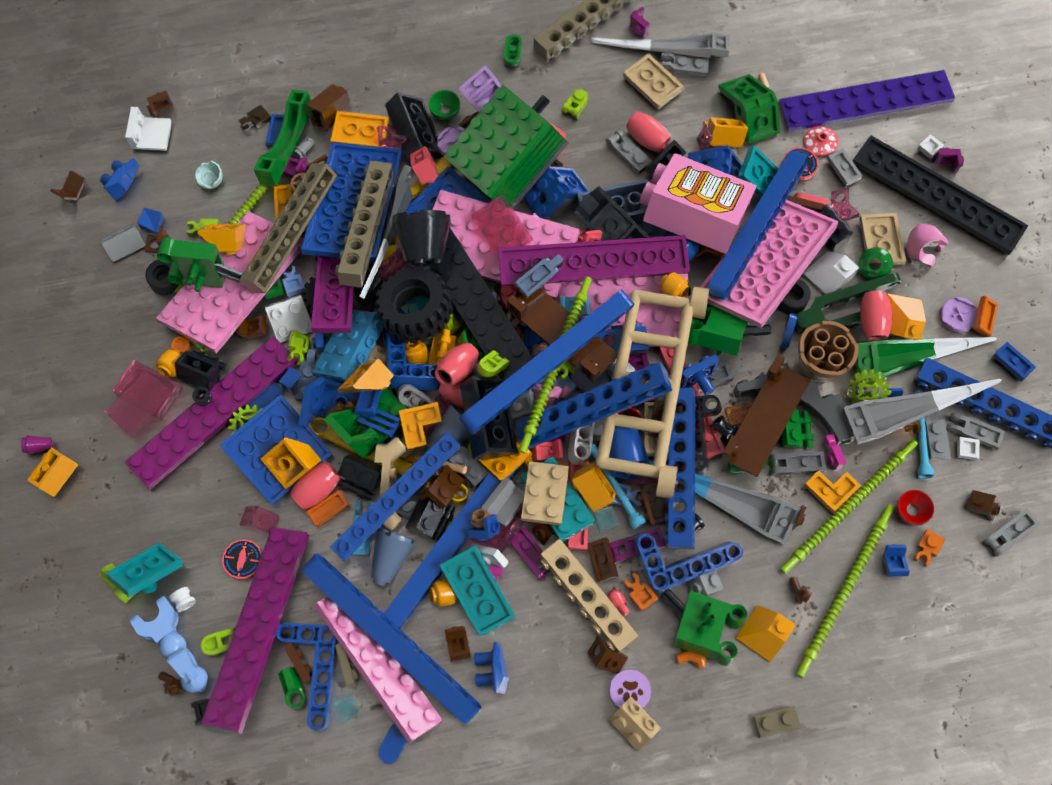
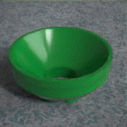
M449 90L437 91L429 99V110L437 119H452L459 113L460 98L456 93ZM443 107H448L450 111L445 114L442 113L440 109Z
M869 248L860 256L859 270L869 280L888 275L893 268V258L883 248ZM872 259H878L881 262L878 270L870 268L869 263Z

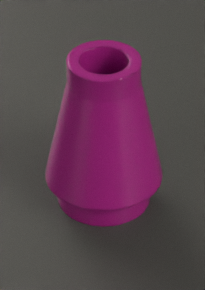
M27 435V437L21 439L22 452L29 455L50 449L51 447L53 448L52 437Z

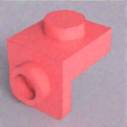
M580 230L577 242L600 241L602 231Z
M557 439L554 442H544L532 447L533 461L542 463L553 456L556 461L562 459L564 454L562 440Z

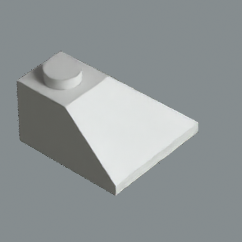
M827 251L806 269L802 275L825 295L840 290L855 276L859 267L846 255Z

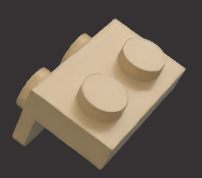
M632 697L608 719L637 752L661 729Z

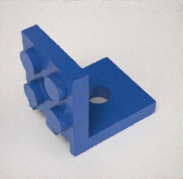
M728 145L688 153V159L704 165L708 164L711 168L739 178L738 175L742 163Z
M549 166L525 194L523 199L539 218L545 219L548 217L550 219L567 199H577V193L589 190L573 168ZM544 193L547 195L545 202L542 199Z
M320 376L304 388L298 425L306 427L318 416L326 418L331 413L351 408L355 410L360 392L339 393L337 389L344 382ZM338 397L345 399L346 406L338 404Z

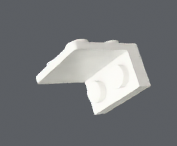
M131 107L125 138L131 149L166 151L172 121L169 118L144 117L138 107Z
M301 294L265 306L275 336L280 343L289 340L290 333L293 330L302 334L312 332V323Z

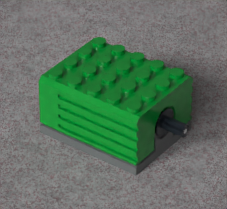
M502 84L495 91L492 98L483 105L482 110L477 116L471 120L467 128L459 134V137L452 146L448 147L443 156L503 208L513 210L569 143L540 115L551 102L547 97L542 95L531 108Z

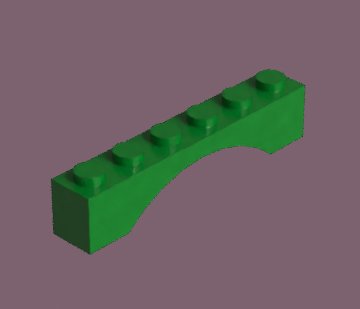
M292 89L286 101L284 119L278 138L273 147L266 154L259 157L255 165L254 172L260 184L277 186L310 116L307 104L311 101L308 91Z

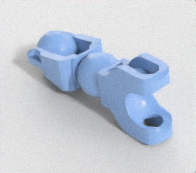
M162 596L156 600L159 614L155 620L145 622L144 619L136 614L130 618V622L139 636L147 641H155L159 645L161 655L167 659V662L181 676V685L187 692H204L208 680L207 673L202 667H199L194 655L186 648L185 639L179 635L176 629L179 621L178 612L165 596Z

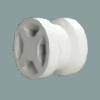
M183 587L170 596L171 602L176 604L175 609L177 612H183L196 603L194 597L190 596L188 587Z

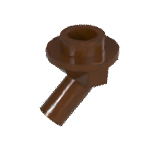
M791 577L789 581L796 594L795 599L798 600L799 604H802V602L807 603L813 594L810 592L811 587L804 585L800 587L797 577Z
M163 671L159 673L158 679L166 682L163 684L164 694L175 696L182 692L183 687L180 680H176L172 675Z

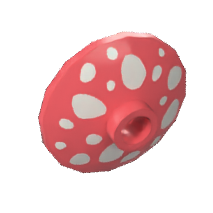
M815 126L806 132L804 145L806 149L813 152L816 156L825 157L836 151L838 137L828 127Z

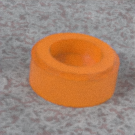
M177 336L171 342V349L178 350L183 354L185 351L191 350V343L186 337Z

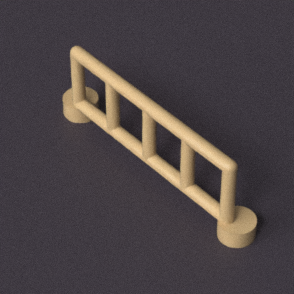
M694 286L692 298L633 290L629 296L635 305L625 316L613 379L630 374L626 370L632 342L672 348L675 350L669 380L673 391L666 393L661 421L620 415L618 413L604 418L596 466L601 469L658 478L657 497L673 499L678 467L666 465L692 317L705 319L709 296L708 288ZM640 302L682 308L677 337L634 331ZM615 426L659 433L653 465L609 458Z

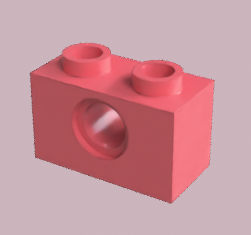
M425 146L410 154L411 167L421 184L434 182L438 177L437 165L427 147Z

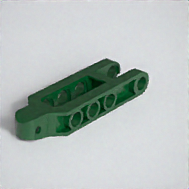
M891 273L816 297L810 309L798 313L794 329L799 334H803L808 327L822 321H829L825 319L821 311L822 309L833 308L835 305L843 302L849 303L853 299L864 296L869 291H884L897 284L900 285L902 280L898 273ZM860 311L831 320L844 325L849 330L862 326Z

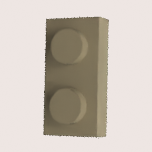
M336 644L335 647L346 686L348 688L356 686V679H359L356 667L351 666L350 657L341 644Z
M795 706L753 717L759 738L801 727Z

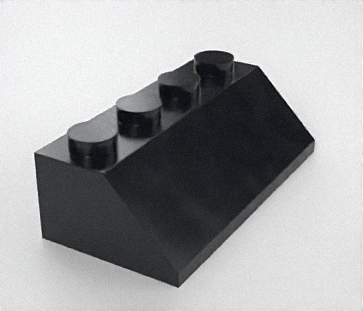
M397 92L385 104V107L407 161L411 162L410 154L425 146L434 160L442 158L443 155L439 152L437 146L438 134L424 100Z
M472 376L461 383L460 391L464 413L503 383L505 379ZM510 406L472 435L467 429L472 459L490 460L518 453Z

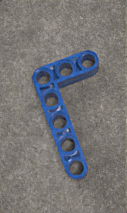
M383 328L385 366L394 375L390 380L389 386L399 389L404 384H411L419 390H438L441 383L435 376L437 365L406 363L405 342L400 341L399 338H393Z
M638 533L633 539V545L649 586L660 591L738 561L744 552L739 543L728 541L664 566L653 536L646 533ZM643 537H646L648 539V545L642 548L640 545V540ZM731 546H734L735 553L730 556L728 550ZM713 553L717 555L715 563L710 562V556ZM654 556L655 564L649 567L647 560L649 557ZM697 560L699 567L693 571L692 563ZM676 568H679L681 571L678 578L673 576V571ZM658 575H661L662 582L656 586L654 580Z
M282 623L278 627L276 636L283 644L292 643L297 646L316 647L307 724L312 730L323 732L327 729L330 720L337 658L335 645L338 644V640L334 634L331 640H323L326 632H332L327 625ZM290 629L292 631L291 636L287 639L282 638L283 632ZM312 631V637L308 640H303L304 632ZM330 653L329 661L321 662L322 654ZM321 674H328V680L325 683L321 684L318 682ZM321 694L325 695V702L322 705H317L316 698ZM322 716V725L315 727L313 725L315 717Z

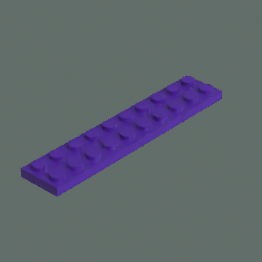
M945 70L781 98L778 104L787 131L790 132L954 102L955 95Z

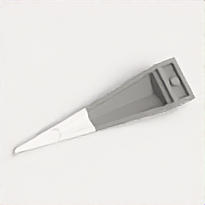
M717 33L654 40L591 38V43L710 58L711 55L722 58L728 57L729 35Z
M1002 379L911 395L861 401L843 407L855 441L859 445L874 439L877 440L999 384Z

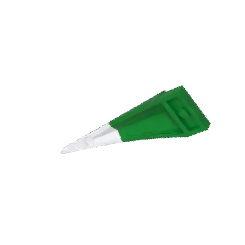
M997 338L896 339L858 342L859 351L856 360V370L861 374L863 369H866L867 373L874 369V374L880 371V377H884L919 365L927 357L934 360L995 341Z

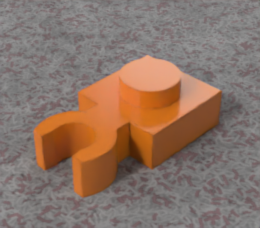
M929 529L925 530L917 545V548L921 549V551L914 556V561L923 557L925 559L923 566H928L931 563V556L936 557L945 538Z
M633 573L632 577L635 583L631 584L627 579L623 583L626 588L633 590L629 596L642 612L657 601L658 597L646 582L640 585L639 576Z

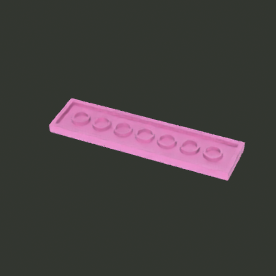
M329 597L315 604L314 607L408 743H411L443 721L411 674Z

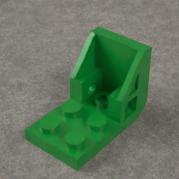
M750 74L718 84L719 91L735 103L736 118L743 120L748 127L745 141L748 144L780 133L778 100L774 91Z
M388 388L382 391L377 409L400 419L399 411L408 408ZM352 408L329 414L324 419L326 423L362 458L371 455L376 450L377 444L383 443L389 437L373 430L371 427L368 428L359 424L357 419L361 418L362 415H355V411ZM375 414L376 417L394 424V422ZM366 418V421L370 423H373L389 431L391 429L385 425H382L378 422Z

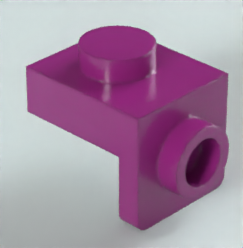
M640 7L630 15L629 27L636 34L645 38L649 35L650 23L643 18L645 8Z
M939 148L934 156V164H952L953 173H957L964 164L961 149Z
M290 157L283 175L293 178L298 173H306L309 169L307 159L302 157L298 160Z

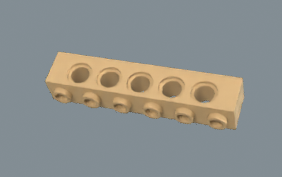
M561 539L557 540L540 554L541 560L539 562L545 570L549 569L554 576L552 578L558 586L562 585L567 592L565 594L572 603L575 601L580 607L578 610L585 619H590L593 623L591 627L598 635H603L606 639L604 643L610 650L620 652L638 636ZM557 560L564 561L566 568L563 570L558 569L555 562ZM570 576L578 578L579 584L577 586H572L569 583L568 578ZM583 592L591 594L592 599L590 602L583 601L581 597ZM596 608L604 610V618L596 617ZM609 624L616 625L618 629L616 635L609 633Z

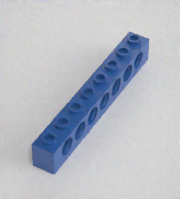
M928 357L922 361L913 380L918 383L919 387L923 389L929 388L933 391L951 388V384L964 386L980 383ZM933 375L939 376L941 383H936ZM992 387L977 393L976 400L968 397L955 403L959 406L965 405L971 408V411L976 414H984L995 423L1001 422L1012 431H1020L1031 440L1044 442L1046 447L1052 449V415ZM988 400L994 403V409L988 406ZM1006 409L1012 411V417L1007 416ZM1024 417L1031 421L1030 426L1025 424ZM1043 426L1049 429V434L1043 432Z
M661 362L652 363L641 370L633 371L624 377L613 379L607 384L596 386L590 391L577 394L566 401H560L549 408H544L545 410L541 412L543 416L539 417L541 421L537 422L539 426L536 427V434L532 436L528 449L673 391L667 370ZM530 415L515 421L520 442H522L524 437V428L528 425L527 421L530 420Z
M680 388L676 408L684 406L685 411L681 414L675 412L666 464L675 467L678 464L685 465V469L682 472H677L675 487L679 483L685 484V489L682 492H676L674 489L673 499L665 498V503L668 504V512H665V523L668 524V532H665V544H668L670 549H695V391L693 388ZM684 425L685 430L682 433L675 432L677 426ZM679 444L685 445L684 451L680 453L675 452V448ZM678 503L685 504L682 512L675 511V506ZM678 523H684V530L680 533L675 532V526Z
M448 432L444 434L330 546V549L345 562L461 445Z

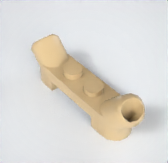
M397 437L388 444L378 443L376 446L375 463L382 464L380 497L393 485V480H396L397 469L394 468L395 461L407 451L405 443ZM394 512L383 525L388 531H392L402 523V519Z

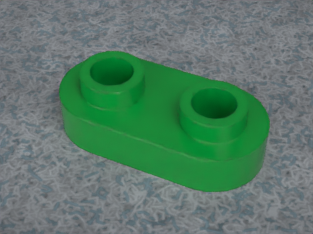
M511 34L506 38L503 54L504 63L509 67H514L520 63L522 53V38L517 34Z

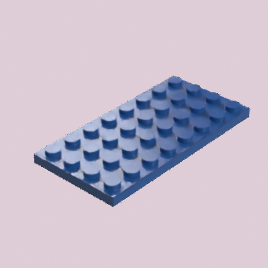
M332 142L327 165L336 173L337 177L309 221L301 248L302 254L340 258V252L345 248V236L349 235V222L353 221V209L357 208V195L361 194V181L365 180V168L369 167L370 161L392 163L393 178L369 262L376 261L387 222L392 192L400 169L403 150Z

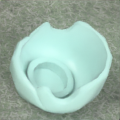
M210 161L200 164L196 170L195 179L198 185L204 189H214L222 182L223 173L217 163Z

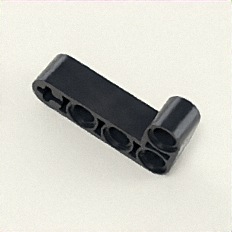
M715 395L695 397V404L698 405L695 410V423L699 424V428L695 430V442H701V447L695 450V456H699V460L702 463L699 469L695 467V473L699 475H704L709 468L704 417L717 416L722 411L721 402ZM710 402L717 403L714 409L707 408ZM695 457V465H697L698 462L697 458Z

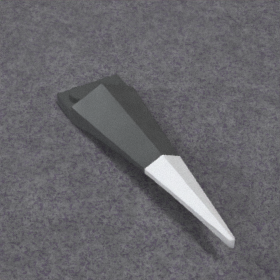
M406 164L392 192L381 246L371 273L360 294L362 298H365L395 235L392 216L406 212L413 197L409 186L412 177L409 173L412 167Z

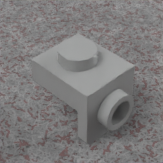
M716 570L687 582L691 591L706 596L724 589Z

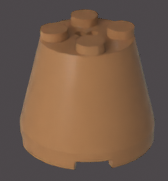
M822 321L808 327L802 334L798 344L801 374L809 379L814 378L815 382L826 383L848 372L856 362L859 351L858 343L855 342L853 336L849 333L850 330L834 321Z

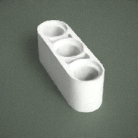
M595 422L571 431L568 460L572 464L579 465L590 456ZM579 432L584 435L585 439L580 437ZM576 450L582 454V457L577 455Z

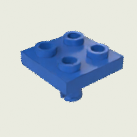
M716 354L711 357L705 356L699 360V363L684 367L680 388H689L698 383L704 395L713 393L715 387H713L708 378L714 375L720 361Z

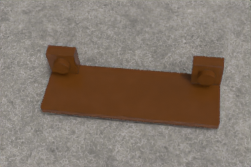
M541 288L527 299L522 293L517 298L511 295L507 299V310L549 346L559 339L560 335H563L562 330H565L563 327L567 325L565 322L570 314ZM597 336L567 361L594 383L617 359L618 353Z
M779 355L776 356L768 371L764 385L736 435H732L722 456V460L755 477H758L810 383L809 378L786 368L783 365L785 358Z

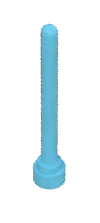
M917 390L915 394L922 393V391ZM924 417L917 421L921 462L917 469V475L920 479H930L934 477V470L928 460Z
M592 444L591 453L596 460L598 448L595 444ZM601 469L628 513L631 528L634 530L646 522L645 518L639 512L636 513L618 481L612 476L611 470Z

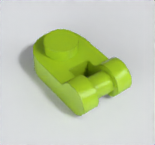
M582 89L573 91L567 102L564 103L561 111L566 114L570 113L572 117L578 119L588 103L587 92Z
M493 350L480 360L478 371L484 377H493L501 370L504 371L510 361L506 358H501L499 353Z
M235 627L205 636L201 641L202 651L209 656L226 653ZM228 637L229 643L223 645L222 639Z

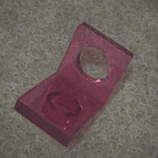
M377 126L379 146L392 149L397 148L406 141V136L394 134V128ZM383 131H387L389 133V135L386 138H384L382 135Z
M704 125L697 137L700 150L715 148L709 145L712 135L708 125Z
M848 187L831 192V209L834 208L842 221L859 217L860 213L849 204ZM844 193L843 200L837 202V196Z
M247 506L239 525L253 526L269 533L271 527L276 526L279 515L259 506Z

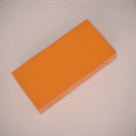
M986 295L980 297L973 329L984 337H990L998 304Z
M337 490L308 509L306 513L318 529L351 506L341 491Z

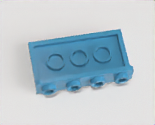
M353 310L351 333H332L312 373L315 376H323L345 382L362 363L366 362L384 328L376 312Z

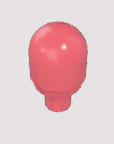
M617 589L609 591L607 594L608 599L621 612L623 617L628 615L630 611L626 607L627 602L624 595Z

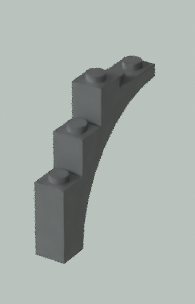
M788 363L783 364L786 368L790 369ZM768 372L766 375L757 376L754 380L738 382L733 390L735 398L757 396L767 379ZM814 378L810 379V383L797 406L803 410H808L809 414L820 423L828 435L834 434L837 445L840 446L853 442L855 438L843 410L845 404L841 395L828 394L821 397Z

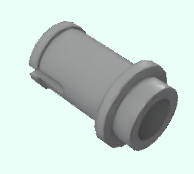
M306 136L298 146H295L292 152L293 155L298 159L305 157L306 152L314 145L313 140Z

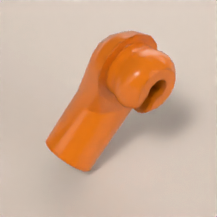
M688 650L675 655L678 664L692 661L697 668H704L707 665L705 656Z

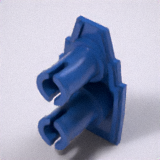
M134 158L127 163L115 160L111 165V169L115 171L112 176L103 174L100 178V182L105 185L103 188L115 201L133 184L132 181L136 177V172L140 166Z
M494 642L492 651L474 654L476 666L492 664V673L476 674L475 683L477 687L493 685L494 692L505 694L509 682L507 664L504 660L501 644Z

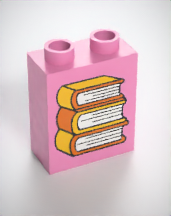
M674 153L667 166L661 163L657 165L651 183L647 182L639 203L648 206L643 221L680 236L686 235L687 239L727 254L747 212L757 185Z

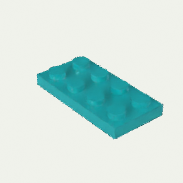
M554 456L542 462L559 465ZM528 471L519 475L525 487ZM569 479L567 480L562 526L549 524L557 538L561 539L562 542L595 524L594 517Z
M476 544L439 565L479 636L516 617Z

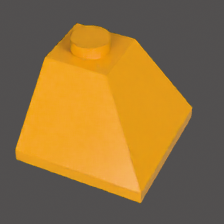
M209 224L198 229V234L208 243L216 244L219 252H225V255H233L242 249L246 225Z
M886 293L892 308L890 334L921 340L926 323L922 301L920 299Z
M378 358L362 363L337 390L339 393L384 390L390 385V380L394 375Z
M285 437L265 454L261 461L282 486L287 489L318 464L321 459L308 444Z
M756 605L735 639L770 663L784 645L796 624L778 612Z

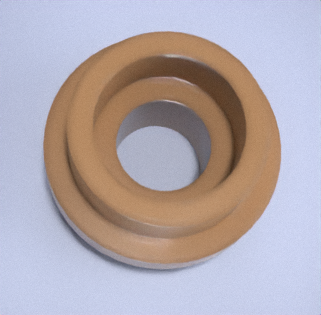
M484 509L474 511L471 516L472 525L476 528H483L484 518L490 516V514Z

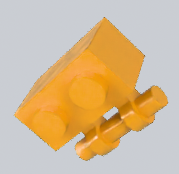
M710 117L709 121H703V128H706L704 137L709 145L713 147L728 145L730 148L743 146L748 127L743 120Z
M444 329L442 334L437 333V336L433 337L429 365H438L442 357L449 350L457 346V336L450 335V330Z
M51 447L47 453H44L39 465L32 469V474L27 481L55 497L78 464Z
M589 461L582 464L583 468L575 472L572 483L574 488L582 494L584 503L595 512L614 502L616 492L601 469L596 466V462L591 464Z

